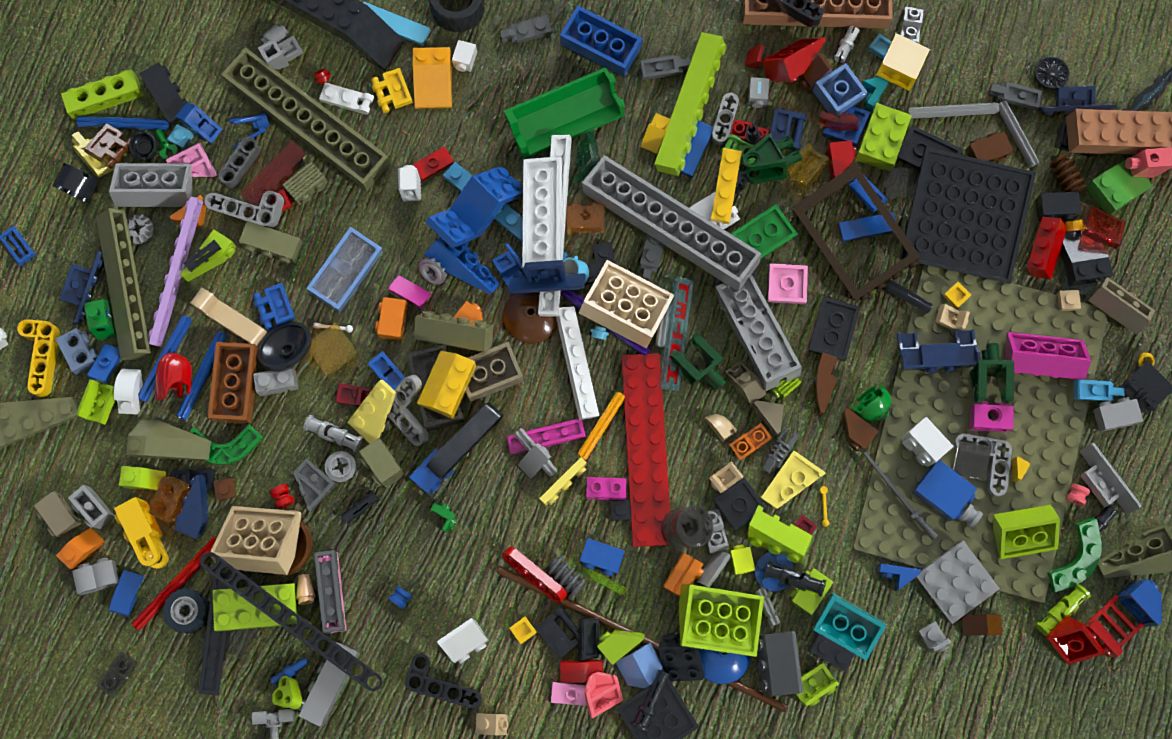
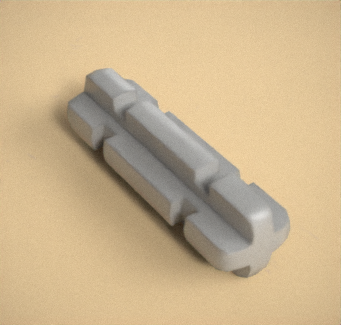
M761 588L755 592L756 595L764 596L763 612L765 617H768L769 626L779 624L780 620L775 615L776 611L770 598L767 597L766 589Z

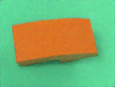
M760 423L729 445L741 461L773 438L765 426Z

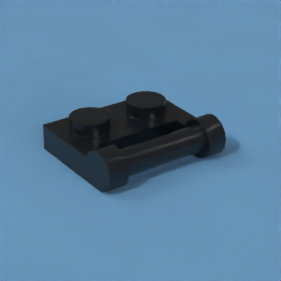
M562 605L535 627V630L560 659L578 644L579 628L565 613L566 609ZM559 617L576 638L571 641L554 619Z

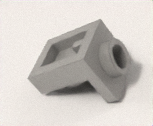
M936 621L917 631L929 652L936 651L937 654L948 648L947 644L951 642L949 638L946 639Z

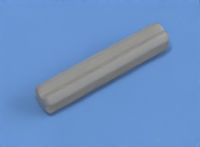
M670 305L657 328L655 345L659 348L666 346Z
M522 428L515 432V437L529 452L535 445L534 441ZM550 460L542 467L550 477L557 473V468Z

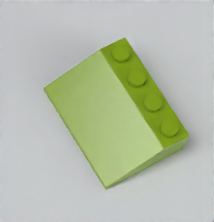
M681 584L679 599L680 646L757 657L764 596Z

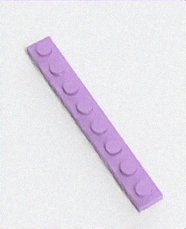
M190 196V200L185 205L186 214L180 223L181 232L175 240V253L169 261V274L165 276V288L159 296V309L155 312L153 318L155 323L148 335L149 344L162 347L182 278L180 274L185 268L183 262L187 261L203 205L202 200Z

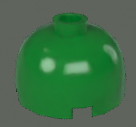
M878 384V388L872 386L858 397L857 400L860 402L857 406L853 405L852 410L865 421H882L889 415L892 399L882 384Z

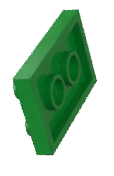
M775 204L731 233V235L762 253L761 259L795 238L798 233Z

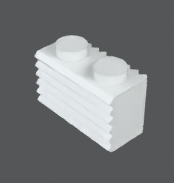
M412 165L398 168V185L402 200L404 202L420 201L421 180L417 168Z

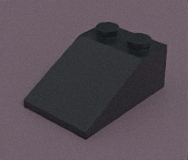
M1095 227L1066 231L1060 251L1069 287L1103 282L1106 277L1110 278L1113 276L1109 256Z

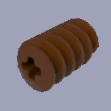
M1071 153L1063 154L1054 159L1049 166L1050 168H1055L1053 174L1058 175L1056 180L1062 181L1059 184L1060 188H1065L1062 192H1079L1087 187V185H1080L1084 180L1083 178L1077 179L1080 171H1073L1077 168V165H1070L1074 159H1067Z

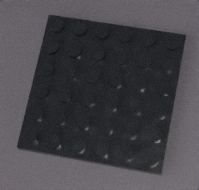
M925 147L905 230L906 237L921 257L919 263L1011 284L1036 172ZM903 245L900 252V260L909 255Z

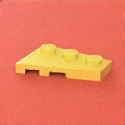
M383 379L378 381L347 422L369 444L380 438L381 433L384 431L385 421L390 413L396 392Z
M793 451L760 499L777 510L826 473Z

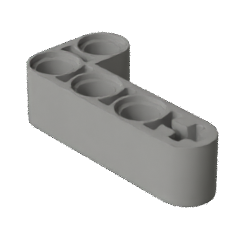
M267 191L263 194L258 207L217 193H209L205 197V205L211 210L273 228L279 222L284 198L279 193ZM275 196L276 201L271 205V198ZM215 200L223 202L222 206L215 204ZM235 203L236 208H235V210L232 212V211H231V206ZM252 209L253 214L251 217H248V211ZM269 214L270 220L266 223L265 217Z

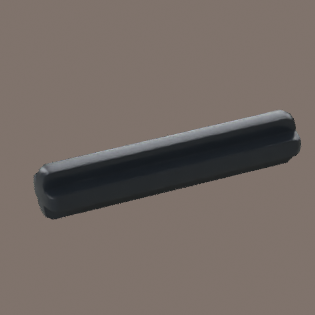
M891 279L886 282L887 286L883 289L925 313L931 311L933 307L931 302Z

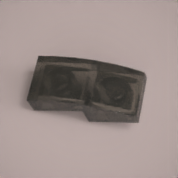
M120 652L96 687L114 699L138 663L123 652Z

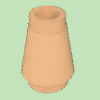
M309 574L297 576L296 600H298V604L308 605L314 603L316 595Z

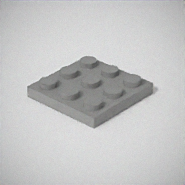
M963 540L922 569L920 574L916 576L951 624L1000 589Z

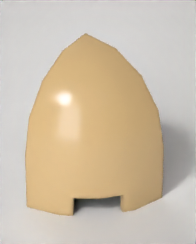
M713 414L704 418L722 442L737 432L733 424L724 416Z

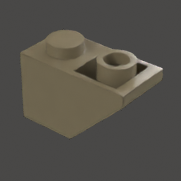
M740 361L725 371L726 376L738 393L750 405L766 395L760 379Z

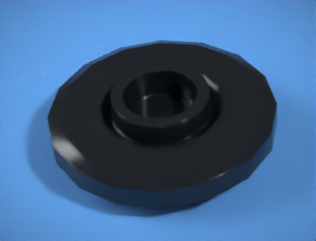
M1053 56L1040 60L1034 72L1039 85L1050 90L1064 86L1070 74L1066 63L1060 58Z

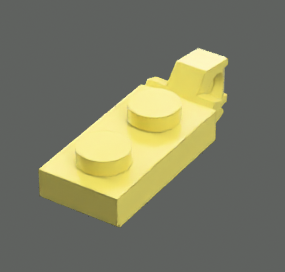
M79 132L72 134L75 152L97 178L114 170V166L112 169L106 166L108 158L105 157L100 162L84 152V148L91 140H85Z

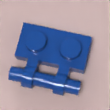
M283 283L264 289L266 297L261 298L260 293L253 294V304L258 309L259 320L265 330L272 328L270 321L275 319L277 325L296 319ZM267 304L271 307L272 312L267 313L265 309Z

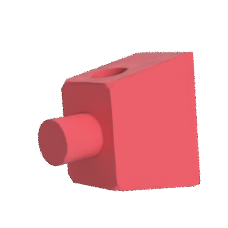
M1172 147L1143 150L1133 157L1127 158L1125 166L1131 170L1133 177L1155 178L1172 168Z

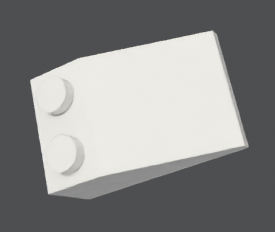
M471 618L437 642L454 663L459 661L461 664L470 658L468 654L476 650V652L484 649L487 646L485 643L489 640L476 620Z

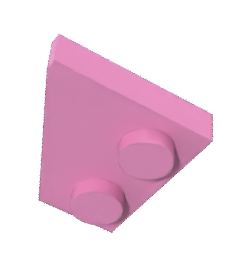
M201 143L166 159L167 163L191 164L192 177L218 176Z

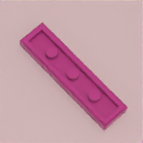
M579 419L526 431L535 444L539 443L544 447L586 438L582 420ZM515 435L506 436L511 456L528 452Z

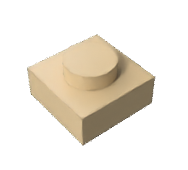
M1079 290L1058 292L1060 311L1081 309Z

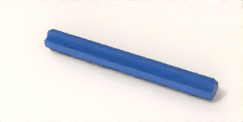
M78 116L76 121L79 127L103 128L107 123L114 128L169 129L167 119Z
M184 315L181 317L138 394L140 400L144 402L149 400L155 389V376L159 360L167 353H175L192 323L191 318Z
M216 332L191 383L190 394L185 395L176 414L179 418L184 420L188 418L214 364L216 342H225L227 338L225 333Z

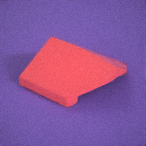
M596 672L589 676L584 696L590 718H594L622 702L623 698L617 676L602 672Z

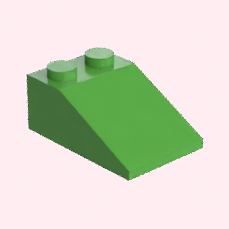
M1126 160L1092 180L1086 187L1087 191L1108 217L1153 187L1147 178L1133 177L1131 170L1125 166Z

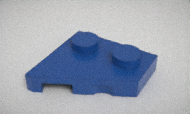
M854 106L846 111L845 115L840 116L831 127L823 131V136L838 141L852 140V146L857 147L870 117V112Z

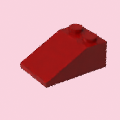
M825 37L801 38L761 60L767 79L769 81H776V83L796 81L798 76L806 71L825 43Z

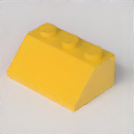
M440 351L417 404L453 419L475 371V361L456 353Z

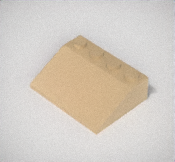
M607 260L583 301L579 314L647 349L674 294Z
M232 506L211 552L218 555L237 570L287 575L295 558L301 512ZM210 556L211 559L216 563L215 557Z

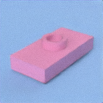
M553 682L551 703L587 706L584 696L586 685Z

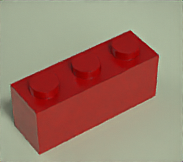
M1042 217L1027 264V269L1033 277L1052 279L1067 230L1061 218Z

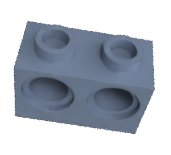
M75 328L56 338L73 373L80 375L91 369L98 355L94 348H90L88 344L90 339L85 331L82 332ZM78 339L77 345L72 347V342ZM86 355V360L80 363L81 357Z

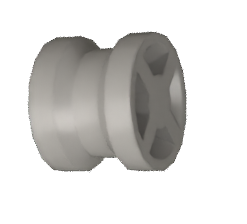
M969 504L965 507L964 513L959 520L965 521L969 528H973L983 513L976 511L974 506Z

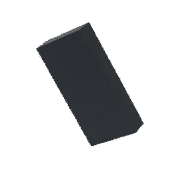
M599 618L579 619L578 659L598 658Z

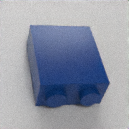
M938 460L930 467L912 493L945 519L952 521L954 519L958 520L964 513L962 508L966 503L969 505L976 497L974 492L977 488L942 461Z

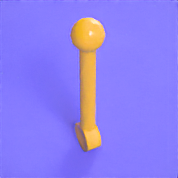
M825 486L820 488V493L822 494L823 504L822 526L827 527L829 526L826 506L828 488Z

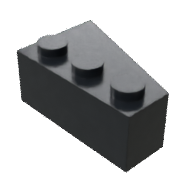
M157 63L140 72V76L168 122L173 124L178 121L175 116L186 104L187 100L180 97L179 92L181 90L176 82L172 83L169 76L171 73L166 65L162 66L160 63Z

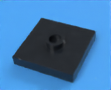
M745 477L712 499L734 532L752 520L758 505L764 508L763 512L767 510Z

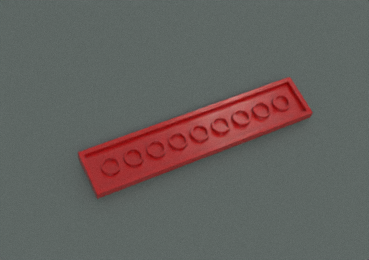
M660 353L622 355L633 547L672 545Z

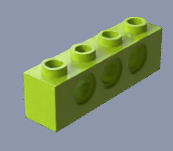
M123 70L117 75L106 76L102 80L88 82L84 86L70 88L66 92L61 93L67 114L73 120L77 119L78 116H87L144 96L139 79L133 70Z

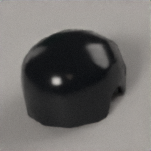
M146 131L137 132L130 140L129 149L131 154L137 159L147 160L157 153L158 143L151 133Z

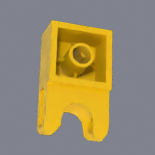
M134 497L115 507V519L119 525L122 524L124 529L123 536L128 543H131L140 563L156 569L163 568L168 563L169 557L160 539L163 534L148 502ZM160 554H161V555H162V560H161L160 563H157V562L160 560V558H161V556H160Z

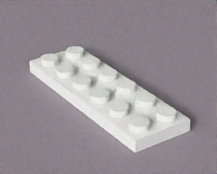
M561 157L524 159L523 268L526 262L561 260Z

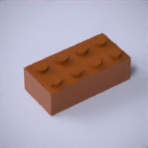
M216 342L208 419L211 421L252 424L255 397L254 374L257 373L258 347L255 344Z

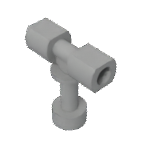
M294 709L279 710V712L268 713V711L252 712V724H266V728H270V739H279L278 727L282 726V722L295 721Z

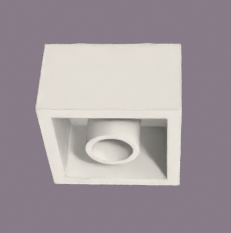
M927 417L917 423L901 438L905 448L909 451L912 450L916 455L917 461L923 466L926 465V467L937 462L954 447Z

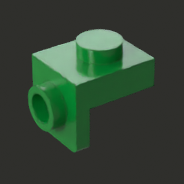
M441 502L439 505L434 503L431 511L447 520L442 530L446 533L448 530L452 531L457 523V520H455L456 515L450 512L451 508Z

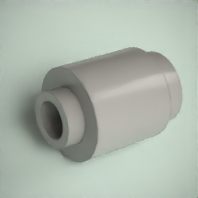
M274 24L263 34L264 37L260 40L265 44L274 39L278 45L288 38L286 35L288 31L282 24L279 26Z

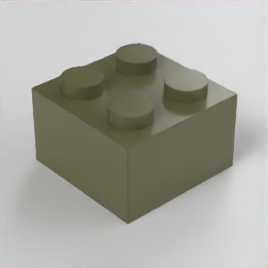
M380 438L359 451L362 455L360 457L361 462L368 470L372 469L373 473H371V476L379 486L383 485L385 488H388L405 476V473Z

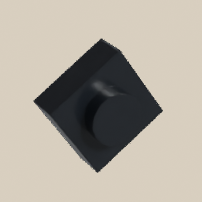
M630 500L610 501L612 521L631 520Z

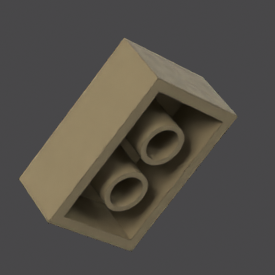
M509 342L468 358L476 363L475 371L466 389L470 403L524 381Z

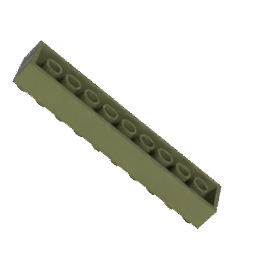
M246 47L221 74L230 87L265 112L364 190L368 191L391 164L389 157Z

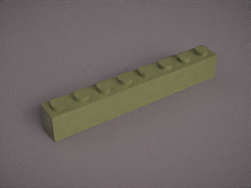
M108 208L96 216L120 357L121 360H139L151 352L125 210Z

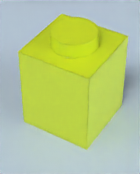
M744 544L734 546L733 550L729 552L734 575L755 571L751 548H745Z

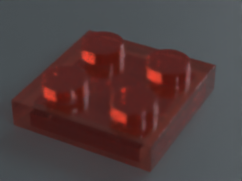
M1091 206L1081 234L1097 240L1106 246L1118 249L1121 244L1126 221Z

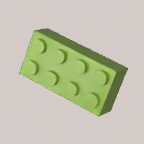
M294 583L260 586L297 614L296 586ZM248 587L238 588V590L245 591ZM232 589L213 590L214 631L281 626ZM258 592L254 596L255 603H262L265 599L262 592ZM274 604L270 608V613L274 616L281 612V607L278 604ZM290 616L287 618L286 624L297 625V618Z

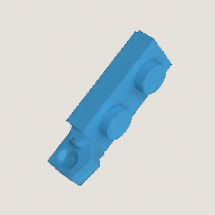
M1074 380L1075 400L1113 401L1114 397L1124 396V388H1114L1113 383L1110 381Z

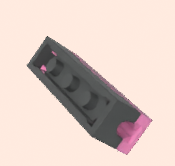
M331 550L314 553L323 633L347 631L338 552Z

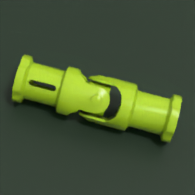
M1077 584L1068 596L1065 595L1047 613L1048 615L1036 624L1038 630L1047 637L1066 616L1070 617L1079 609V605L1085 599L1091 597L1090 593L1083 586Z

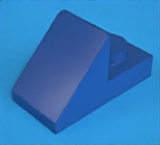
M887 564L877 565V573L882 574V577L894 579V576H896L895 591L909 583L921 571V569Z

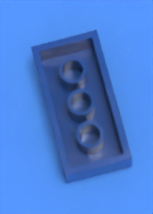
M577 5L560 34V45L625 77L642 47V38Z

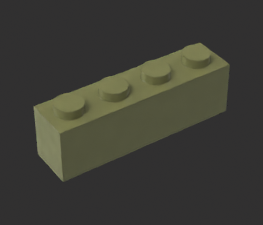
M423 311L415 316L414 339L485 352L492 348L493 325L487 324L483 320L474 322L469 321V318L466 317L452 318L449 314L435 315L432 311Z

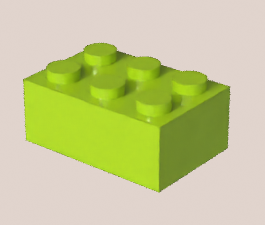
M876 103L855 160L890 172L895 165L912 115Z

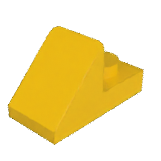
M658 113L655 114L651 124L647 127L641 148L658 154L670 122L669 118Z

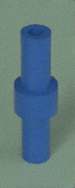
M304 656L292 665L288 664L283 667L281 672L270 678L272 684H277L282 676L292 677L295 675L297 670L309 663Z

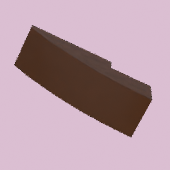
M824 352L819 357L814 378V398L818 416H822L825 413L838 379L831 376L837 357Z

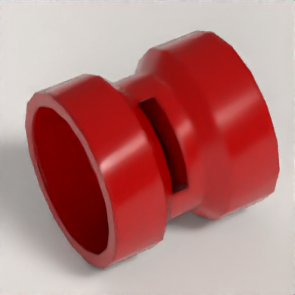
M287 484L279 485L269 491L270 496L275 500L274 505L277 510L284 509L295 502L293 496L289 494Z

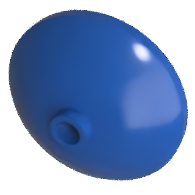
M699 650L705 673L704 678L716 684H728L738 680L745 674L750 665L751 656L734 653L723 655L720 651Z

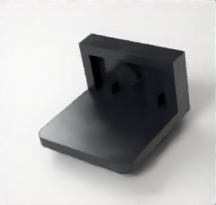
M668 633L663 635L658 649L664 672L670 675L668 677L670 681L703 680L705 673L699 651L700 648L680 646V634Z

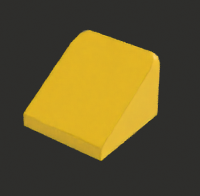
M1018 456L1012 458L1013 482L1022 480L1030 466L1029 462Z

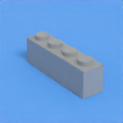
M336 642L342 648H344L353 656L358 658L360 652L342 643ZM339 652L335 655V661L338 664L346 661L345 653ZM328 660L325 663H321L317 671L319 676L316 682L312 681L308 689L310 694L307 700L304 699L302 701V705L298 709L301 711L299 717L319 727L324 726L349 676Z

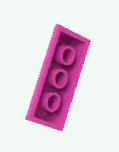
M1007 332L1005 360H1014V373H1027L1034 376L1045 375L1053 378L1062 377L1071 380L1086 379L1091 358L1084 340Z

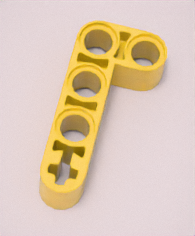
M23 320L18 324V333L26 339L34 341L27 385L28 390L40 398H45L52 390L58 352L56 338L60 337V330L48 321ZM32 327V331L27 334V329ZM51 328V333L45 335L46 330ZM48 346V351L43 354V349ZM45 365V370L40 373V368Z

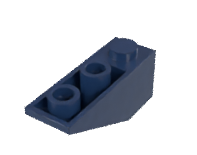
M203 474L192 478L189 485L191 488L189 494L182 501L183 509L174 521V524H176L174 530L195 539L202 538L209 521L206 478Z

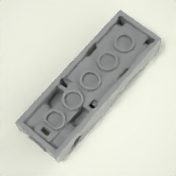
M752 274L739 292L737 290L734 291L735 289L726 283L716 286L715 293L720 306L739 342L744 346L765 391L779 386L780 380L783 378L788 382L799 377L802 367Z

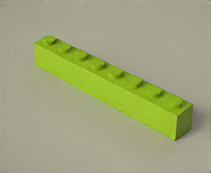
M701 32L654 163L659 172L679 176L680 170H683L685 167L686 153L689 154L691 150L690 142L692 137L696 136L697 122L702 119L703 106L708 102L709 89L714 85L715 72L719 70L721 55H724L726 51V44H724L722 36Z

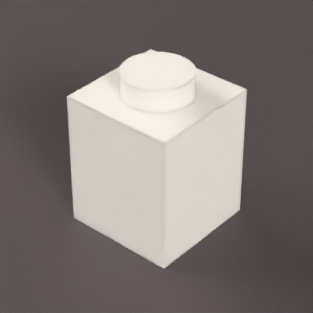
M458 40L452 58L455 69L461 72H471L477 54L476 44Z

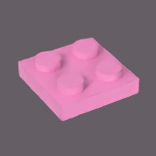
M770 264L768 302L806 304L808 266Z

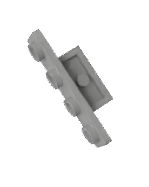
M1091 443L1080 450L1081 455L1090 465V468L1080 476L1104 508L1115 500L1126 514H1130L1142 506L1095 443Z

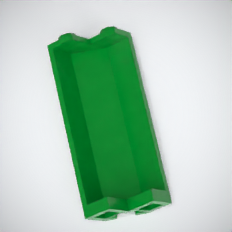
M605 67L504 110L506 122L515 138L514 142L522 158L526 159L551 148L552 135H570L571 138H575L624 117L623 109L625 104L623 99L618 98L615 93L614 84H616L613 73L609 74Z

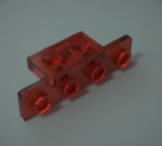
M293 141L290 142L241 192V195L250 204L256 205L265 192L270 190L275 192L281 185L279 181L283 177L287 179L294 172L292 168L303 158L305 152Z

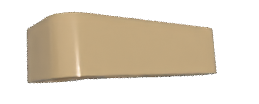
M202 287L190 302L202 314L249 344L258 346L267 333L262 327L224 304Z

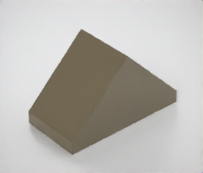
M755 401L752 405L753 409L772 434L777 436L781 431L784 405Z

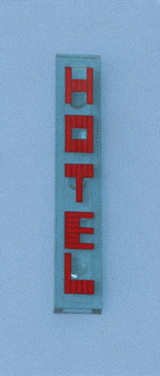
M675 277L673 281L672 294H674V297L670 304L659 387L678 392L680 389L682 372L672 361L670 354L679 351L684 356L693 281L681 277Z

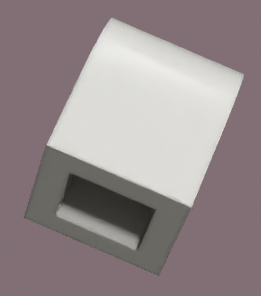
M121 369L117 375L114 386V400H117L118 412L121 414H138L140 412L138 393L143 387L141 370Z

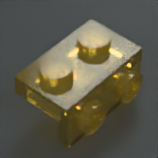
M809 143L799 152L803 160L789 166L787 169L790 181L806 189L811 186L830 162L829 157L814 151Z

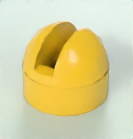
M1143 352L1139 355L1138 363L1140 367L1145 364L1143 363L1144 357H1146V362L1149 361L1154 366L1155 360L1150 353Z

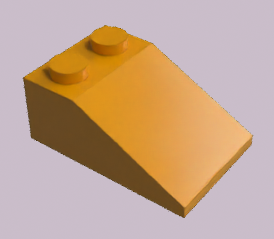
M450 47L413 48L415 109L452 108V55Z

